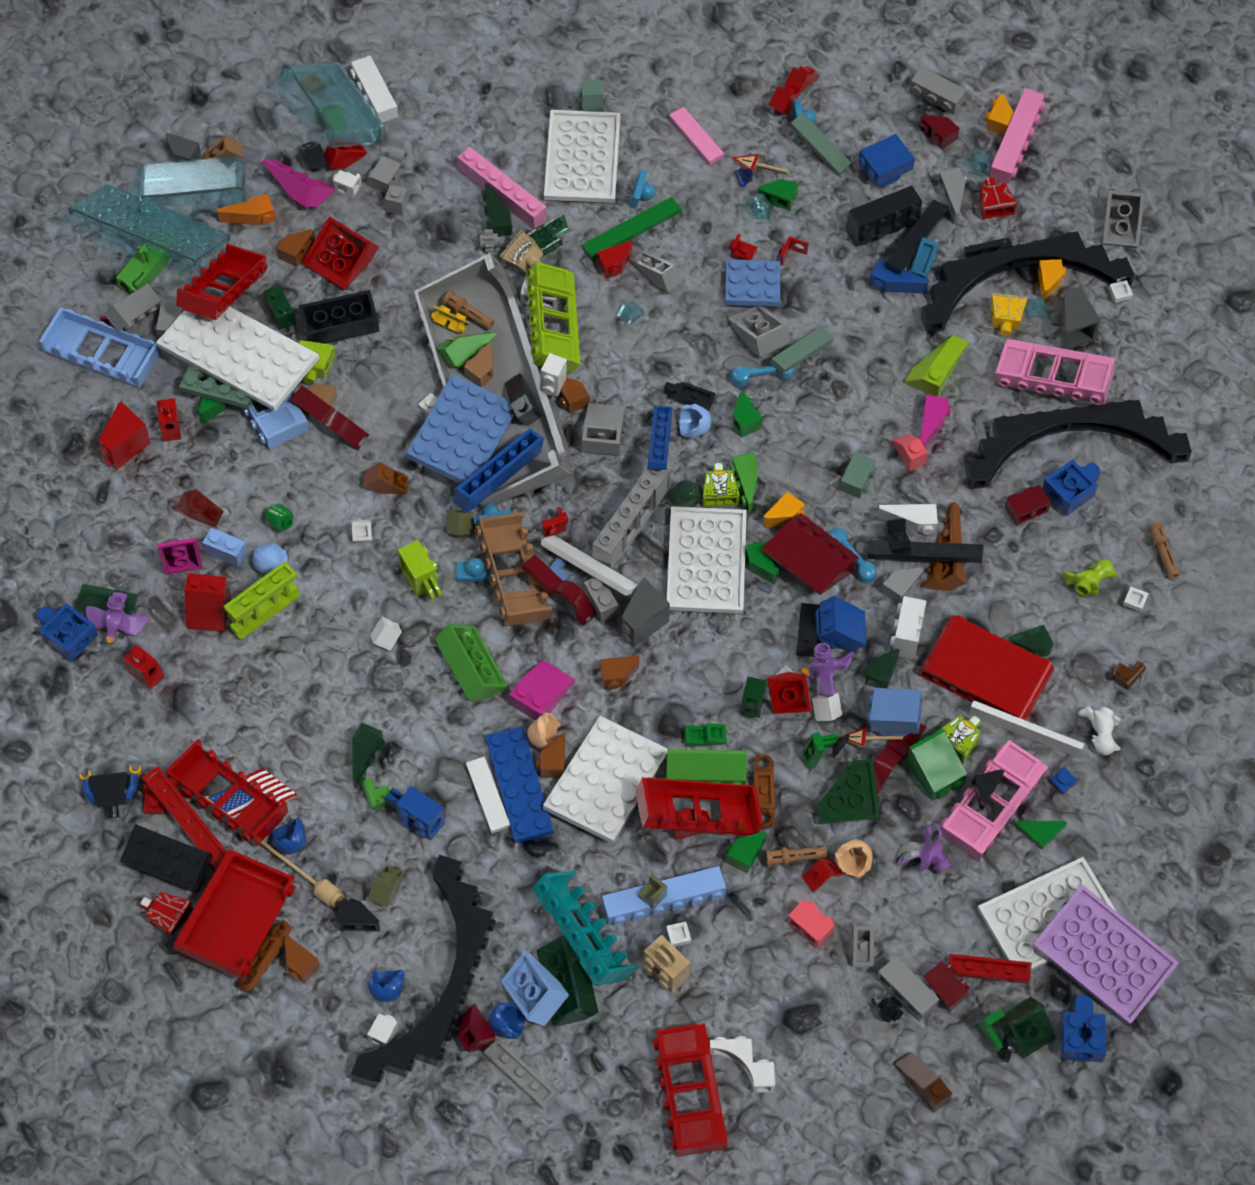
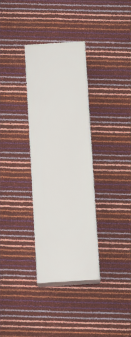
M485 756L466 762L491 834L510 828L509 820Z

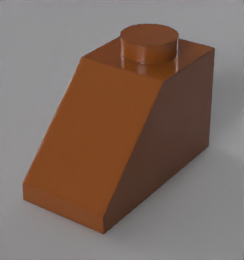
M309 229L286 235L277 244L278 259L297 267L315 241L314 230Z
M639 655L600 659L603 689L613 690L623 687L639 669Z
M560 734L541 751V759L537 758V770H540L541 778H561L565 771V734Z
M287 935L285 937L288 975L294 981L298 982L299 980L305 984L320 967L319 959Z

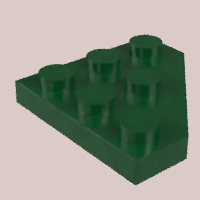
M873 759L852 761L817 805L820 825L880 818Z

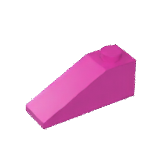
M926 395L920 441L925 448L945 424L946 416L950 417L951 406L948 405L949 398Z

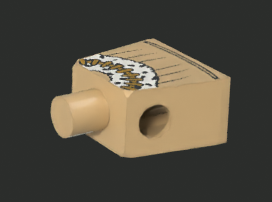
M520 230L500 257L511 266L527 273V270L535 262L541 263L539 259L543 256V252L529 235Z

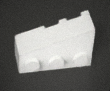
M904 596L903 603H898L896 614H900L899 620L895 619L893 631H896V636L891 637L889 646L893 648L892 655L915 660L926 600Z

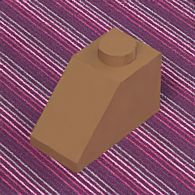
M225 135L203 153L204 167L233 166L243 158L242 143Z

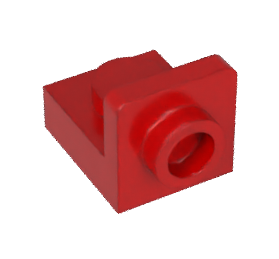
M737 234L735 240L732 239L729 245L731 258L753 260L757 252V246L741 241V235Z
M144 785L145 815L165 814V807L148 786Z

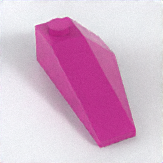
M263 159L262 161L290 197L299 203L300 207L306 209L318 207L335 191V188L319 179L316 181L308 178L309 175L293 171L294 168L281 162Z

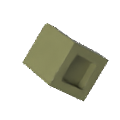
M464 510L447 511V534L458 536L473 534L474 512L470 511L467 513Z
M652 874L649 877V883L638 894V897L654 910L667 896V885Z

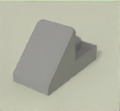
M854 925L852 932L853 966H873L874 925Z

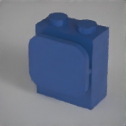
M897 134L860 150L858 159L860 167L864 169L869 179L878 187H885L898 181L902 174L913 170L915 158Z
M836 596L821 601L820 608L816 610V632L818 639L832 648L836 649L841 646L851 652L866 646L865 611Z

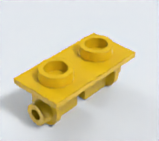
M442 305L440 308L434 306L437 311L431 315L433 322L446 326L447 322L450 321L447 328L457 333L465 332V323L470 325V322L466 321V316L459 313L453 315L450 313L451 309Z

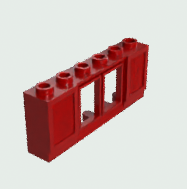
M227 243L225 254L219 252L217 261H210L209 269L202 268L200 277L193 276L192 285L186 283L184 290H177L176 306L183 308L185 311L217 320L238 297H241L243 292L265 274L268 267L266 256ZM221 275L237 280V282L233 286H229L214 280ZM210 286L226 291V293L222 297H217L203 291Z
M199 739L166 770L168 779L186 798L195 800L201 809L210 811L216 820L225 822L231 831H236L246 842H251L256 847L289 813L285 801L278 804L275 795L271 792L267 795L263 793L258 782L249 783L244 772H234L231 764L227 760L223 763L219 761L212 749L208 752L205 751ZM220 774L233 785L213 804L200 793ZM241 789L254 800L234 819L220 808Z
M642 777L636 789L643 828L753 835L759 833L763 825L756 786ZM673 797L691 798L695 821L689 820L688 815H682L680 819H676ZM699 799L718 800L721 815L718 822H709L706 816H702Z
M705 1023L656 1030V1038L652 1040L654 1051L659 1053V1058H656L658 1071L662 1070L663 1078H660L661 1090L666 1092V1098H663L665 1111L669 1110L670 1118H667L668 1130H673L674 1138H670L672 1151L676 1150L677 1157L727 1149V1135ZM702 1062L705 1081L672 1086L669 1066ZM707 1089L710 1109L677 1114L674 1094Z

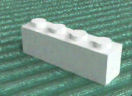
M371 55L351 62V77L353 80L356 79L358 91L363 93L365 104L370 106L372 118H376L378 124L397 118V105Z

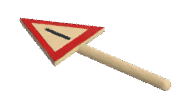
M760 154L731 157V159L751 173L755 166L788 173L787 169L757 163Z
M866 727L848 733L850 738L847 742L865 748L866 740H902L903 736H866Z

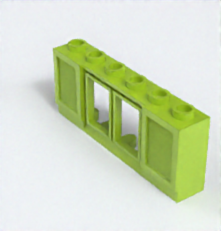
M535 262L526 273L533 364L543 366L549 353L567 359L566 372L573 373L581 364L574 272ZM542 293L566 299L564 312L544 308ZM544 315L566 320L565 327H568V334L545 329Z

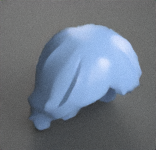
M697 404L683 405L679 421L680 434L689 439L706 434L711 426V415L708 410Z
M267 543L256 548L252 561L258 572L267 575L284 561L287 563L288 556L286 551L277 544Z

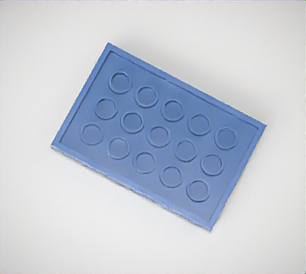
M452 374L407 451L406 458L460 484L490 461L515 416L510 401Z

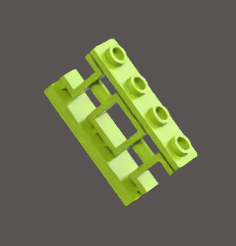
M285 561L223 606L224 610L228 613L227 616L233 621L229 628L240 640L244 639L301 596L298 587L292 582L298 578L297 573Z

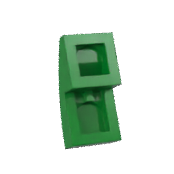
M706 723L705 726L685 725L683 728L685 746H714L727 743L725 724Z

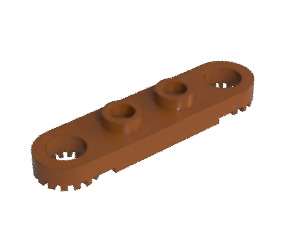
M760 754L754 760V786H756L761 815H767L771 819L769 822H764L761 829H769L775 822L774 763L772 757L768 754ZM760 761H767L769 767L762 769V767L758 766V763Z
M285 920L278 921V924L276 923V926H273L274 929H271L270 935L266 936L251 963L252 969L248 977L244 976L243 979H238V987L244 992H248L256 986L262 975L268 970L273 958L279 953L285 937L290 934L291 926Z

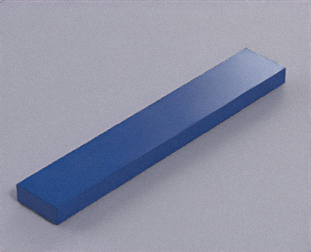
M654 406L647 469L667 470L673 407Z

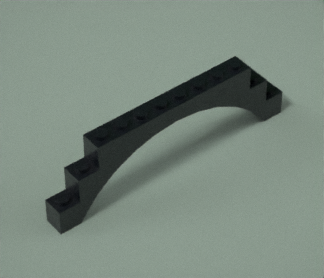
M1078 231L1067 232L1059 236H1050L1046 239L1033 240L1030 243L1017 244L1013 247L1000 248L996 251L983 252L976 256H967L959 260H950L942 263L940 275L943 282L932 285L930 296L934 304L923 306L920 318L927 334L944 331L954 308L976 285L996 274L1011 269L1039 266L1040 260L1062 259V266H1065L1066 269L1076 270L1093 276L1108 285L1126 280L1129 285H1132L1135 274L1127 257L1116 258L1110 261L1103 244L1091 245L1085 248Z
M1126 400L1117 403L1109 402L1105 405L1092 404L1086 407H1072L1063 410L1054 409L1047 412L1037 411L1031 414L1021 413L1016 416L994 418L992 429L995 438L987 437L981 439L979 445L981 459L976 458L967 461L965 473L970 490L987 488L999 468L1015 452L1045 436L1066 431L1091 430L1129 438L1150 448L1170 464L1189 461L1192 451L1187 433L1168 435L1163 416L1145 418L1140 400Z
M439 854L432 871L433 880L447 900L456 926V959L450 980L437 1004L426 1018L410 1032L387 1046L358 1055L351 1072V1079L354 1082L376 1089L377 1084L382 1082L385 1071L407 1077L408 1072H412L414 1069L415 1060L413 1059L437 1066L439 1060L443 1061L446 1049L444 1047L446 1042H450L454 1031L451 1029L453 1024H457L461 1014L459 1011L460 1006L466 1003L468 993H466L467 988L473 985L475 979L474 970L479 968L481 964V952L486 950L489 943L488 934L490 931L493 932L496 925L494 912L477 907L480 900L478 887L461 882L465 872L461 861Z

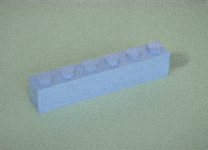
M720 867L662 880L667 885V896L654 910L638 897V894L646 885L603 895L602 905L608 925H621L627 920H641L647 915H660L667 910H680L686 905L692 904L695 906L706 900L711 899L715 901L725 896L726 886Z

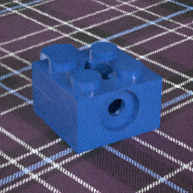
M1072 459L1044 480L1042 489L1047 497L1068 516L1095 496L1098 487L1095 481L1099 479L1101 471L1099 466L1094 463H1089L1081 468Z
M67 603L58 611H55L50 606H44L38 611L39 622L43 625L39 629L43 641L70 662L98 636L95 625Z
M412 786L409 787L405 794H402L395 788H391L390 794L384 797L389 805L397 809L399 822L404 827H410L415 830V833L422 839L427 838L431 841L445 824L443 807Z
M1080 995L1073 1003V1012H1064L1061 1018V1060L1103 1062L1106 1055V1014H1094L1092 998Z

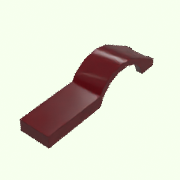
M303 385L300 386L291 398V401L336 432L358 450L361 448L358 444L364 436L369 437L367 432Z
M535 554L522 565L521 569L548 594H560L572 604L575 609L576 620L583 627L586 625V619L589 616L592 619L595 617L596 613L584 591L575 583L562 580Z
M920 723L919 734L909 733L902 740H892L873 762L877 795L895 766L902 759H905L909 752V747L916 744L925 732L926 726Z

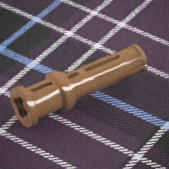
M452 290L448 291L442 301L443 305L452 307L456 313H463L488 330L493 327L495 320L467 304L468 302L465 298L461 299ZM472 312L481 317L482 320L473 315Z
M1162 522L1154 523L1147 528L1154 540L1153 546L1159 551L1168 578H1177L1180 572L1169 548L1170 540L1164 532V524Z
M825 846L788 850L785 847H782L781 850L772 851L765 849L767 867L774 864L787 865L789 862L827 858ZM812 852H814V854H812V855H803V856H799V855H798V854H802V853H812Z

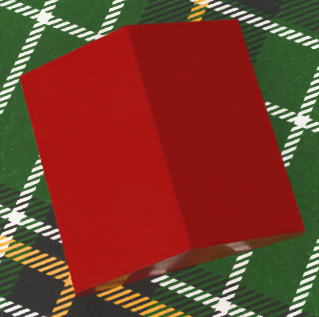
M785 672L767 678L773 714L812 712L805 674Z

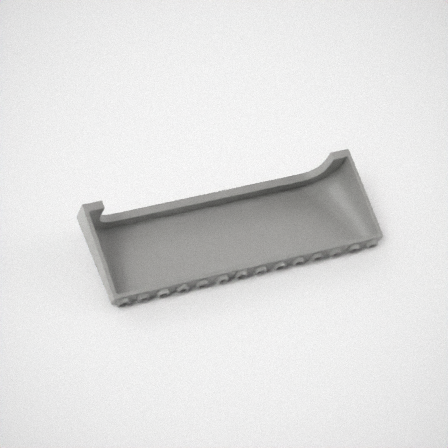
M490 253L414 291L416 297L414 302L420 310L419 318L425 326L423 331L429 339L428 347L434 355L432 360L439 371L437 376L443 384L442 391L452 374L471 383L473 382L465 377V364L460 367L448 366L437 348L451 337L495 332L497 335L492 338L493 341L490 343L492 345L494 377L482 388L509 400L505 383L520 373L543 415L527 426L515 414L491 459L529 428L544 438L542 451L478 504L483 507L486 504H497L573 475L572 471H575L572 455L552 395H547L540 391L542 366L533 364V357L531 356L532 342L530 340L531 331L520 298L514 285L512 286L509 283L508 274ZM452 290L456 296L461 299L465 298L468 302L467 304L495 320V323L488 330L467 317L466 321L470 322V325L465 323V332L457 333L447 328L450 321L447 322L446 326L433 322L431 315L437 311L434 306L438 308L441 305L445 306L442 304V301L448 291ZM448 305L445 306L451 309V314L456 315L455 309ZM472 312L473 315L482 320L481 317ZM474 356L468 357L465 361L467 362L469 359H472Z

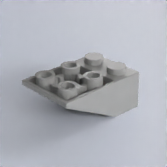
M588 403L582 436V452L619 455L625 406Z

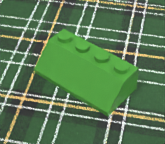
M448 624L435 638L439 649L445 656L447 664L451 667L456 680L459 682L468 700L482 701L508 688L506 681L475 626Z
M667 749L666 779L746 785L747 751Z

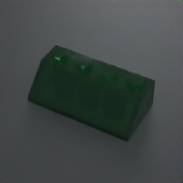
M564 934L537 950L539 963L561 983L569 994L551 1017L553 1026L585 1021L599 1013L592 981L580 964L579 957Z

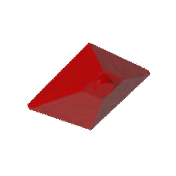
M329 216L302 263L346 290L371 262L379 246Z

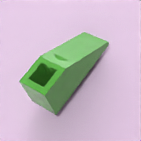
M483 332L451 337L437 349L448 366L460 367L465 364V360L468 357L476 355L482 346L493 341L492 338L497 334L495 332Z
M754 452L732 457V465H730V470L733 471L736 478L738 491L742 495L740 497L743 507H746L748 514L751 513L759 477V465Z

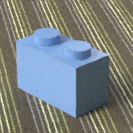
M214 528L210 529L202 542L205 554L238 568L248 553L245 541Z

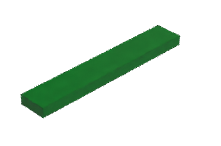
M671 196L583 243L582 248L590 259L593 260L597 258V251L625 243L681 213L682 209Z

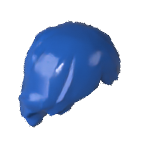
M295 818L290 824L272 830L271 844L277 850L287 855L300 851L306 844L303 820Z
M400 969L394 972H372V977L367 982L372 997L380 1002H392L399 998L403 989V982H405L404 971Z
M509 1002L500 1003L490 1013V1028L497 1035L508 1039H518L523 1032L526 1017L516 1005Z

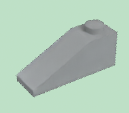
M960 167L941 171L938 178L939 187L946 205L949 206V212L954 224H958L964 186L967 184L966 175L962 174Z
M644 250L630 259V262L650 281L667 292L673 290L681 283L675 264Z

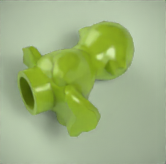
M1101 559L1089 566L1091 570H1085L1077 574L1063 571L1066 585H1073L1075 591L1082 596H1088L1090 593L1091 596L1097 597L1099 594L1097 590L1100 589L1098 584L1101 580L1118 577L1114 571L1113 563L1107 559Z

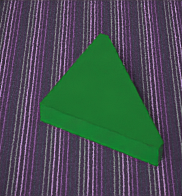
M1017 821L1015 826L1043 850L1067 826V822Z

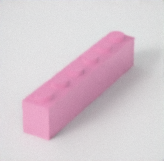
M1027 88L1024 89L991 166L989 178L993 177L996 180L1009 184L1011 179L1016 177L1018 172L1017 164L1021 165L1024 157L1022 153L1023 151L1026 152L1029 146L1028 138L1032 139L1035 131L1033 127L1039 123L1041 116L1039 112L1044 111L1046 102H1043L1045 94Z
M471 147L467 148L457 157L458 170L531 228L535 230L547 219L546 206Z

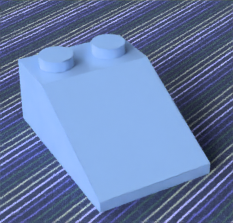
M528 951L522 953L501 980V983L526 1019L542 1026L547 1024L569 996L561 983Z

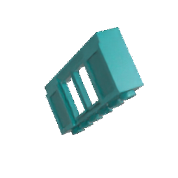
M575 870L544 874L532 887V890L580 959V964L593 984L601 986L627 980L639 967L637 964L624 967L620 965L628 956L626 951H620L615 956L612 953L610 947L616 942L617 937L615 935H608L603 939L599 933L606 925V920L601 918L593 923L588 915L595 909V904L589 902L582 907L578 901L585 892L584 887L578 886L572 891L567 884L577 874ZM571 912L577 914L585 927H580ZM590 934L600 950H595L586 935Z

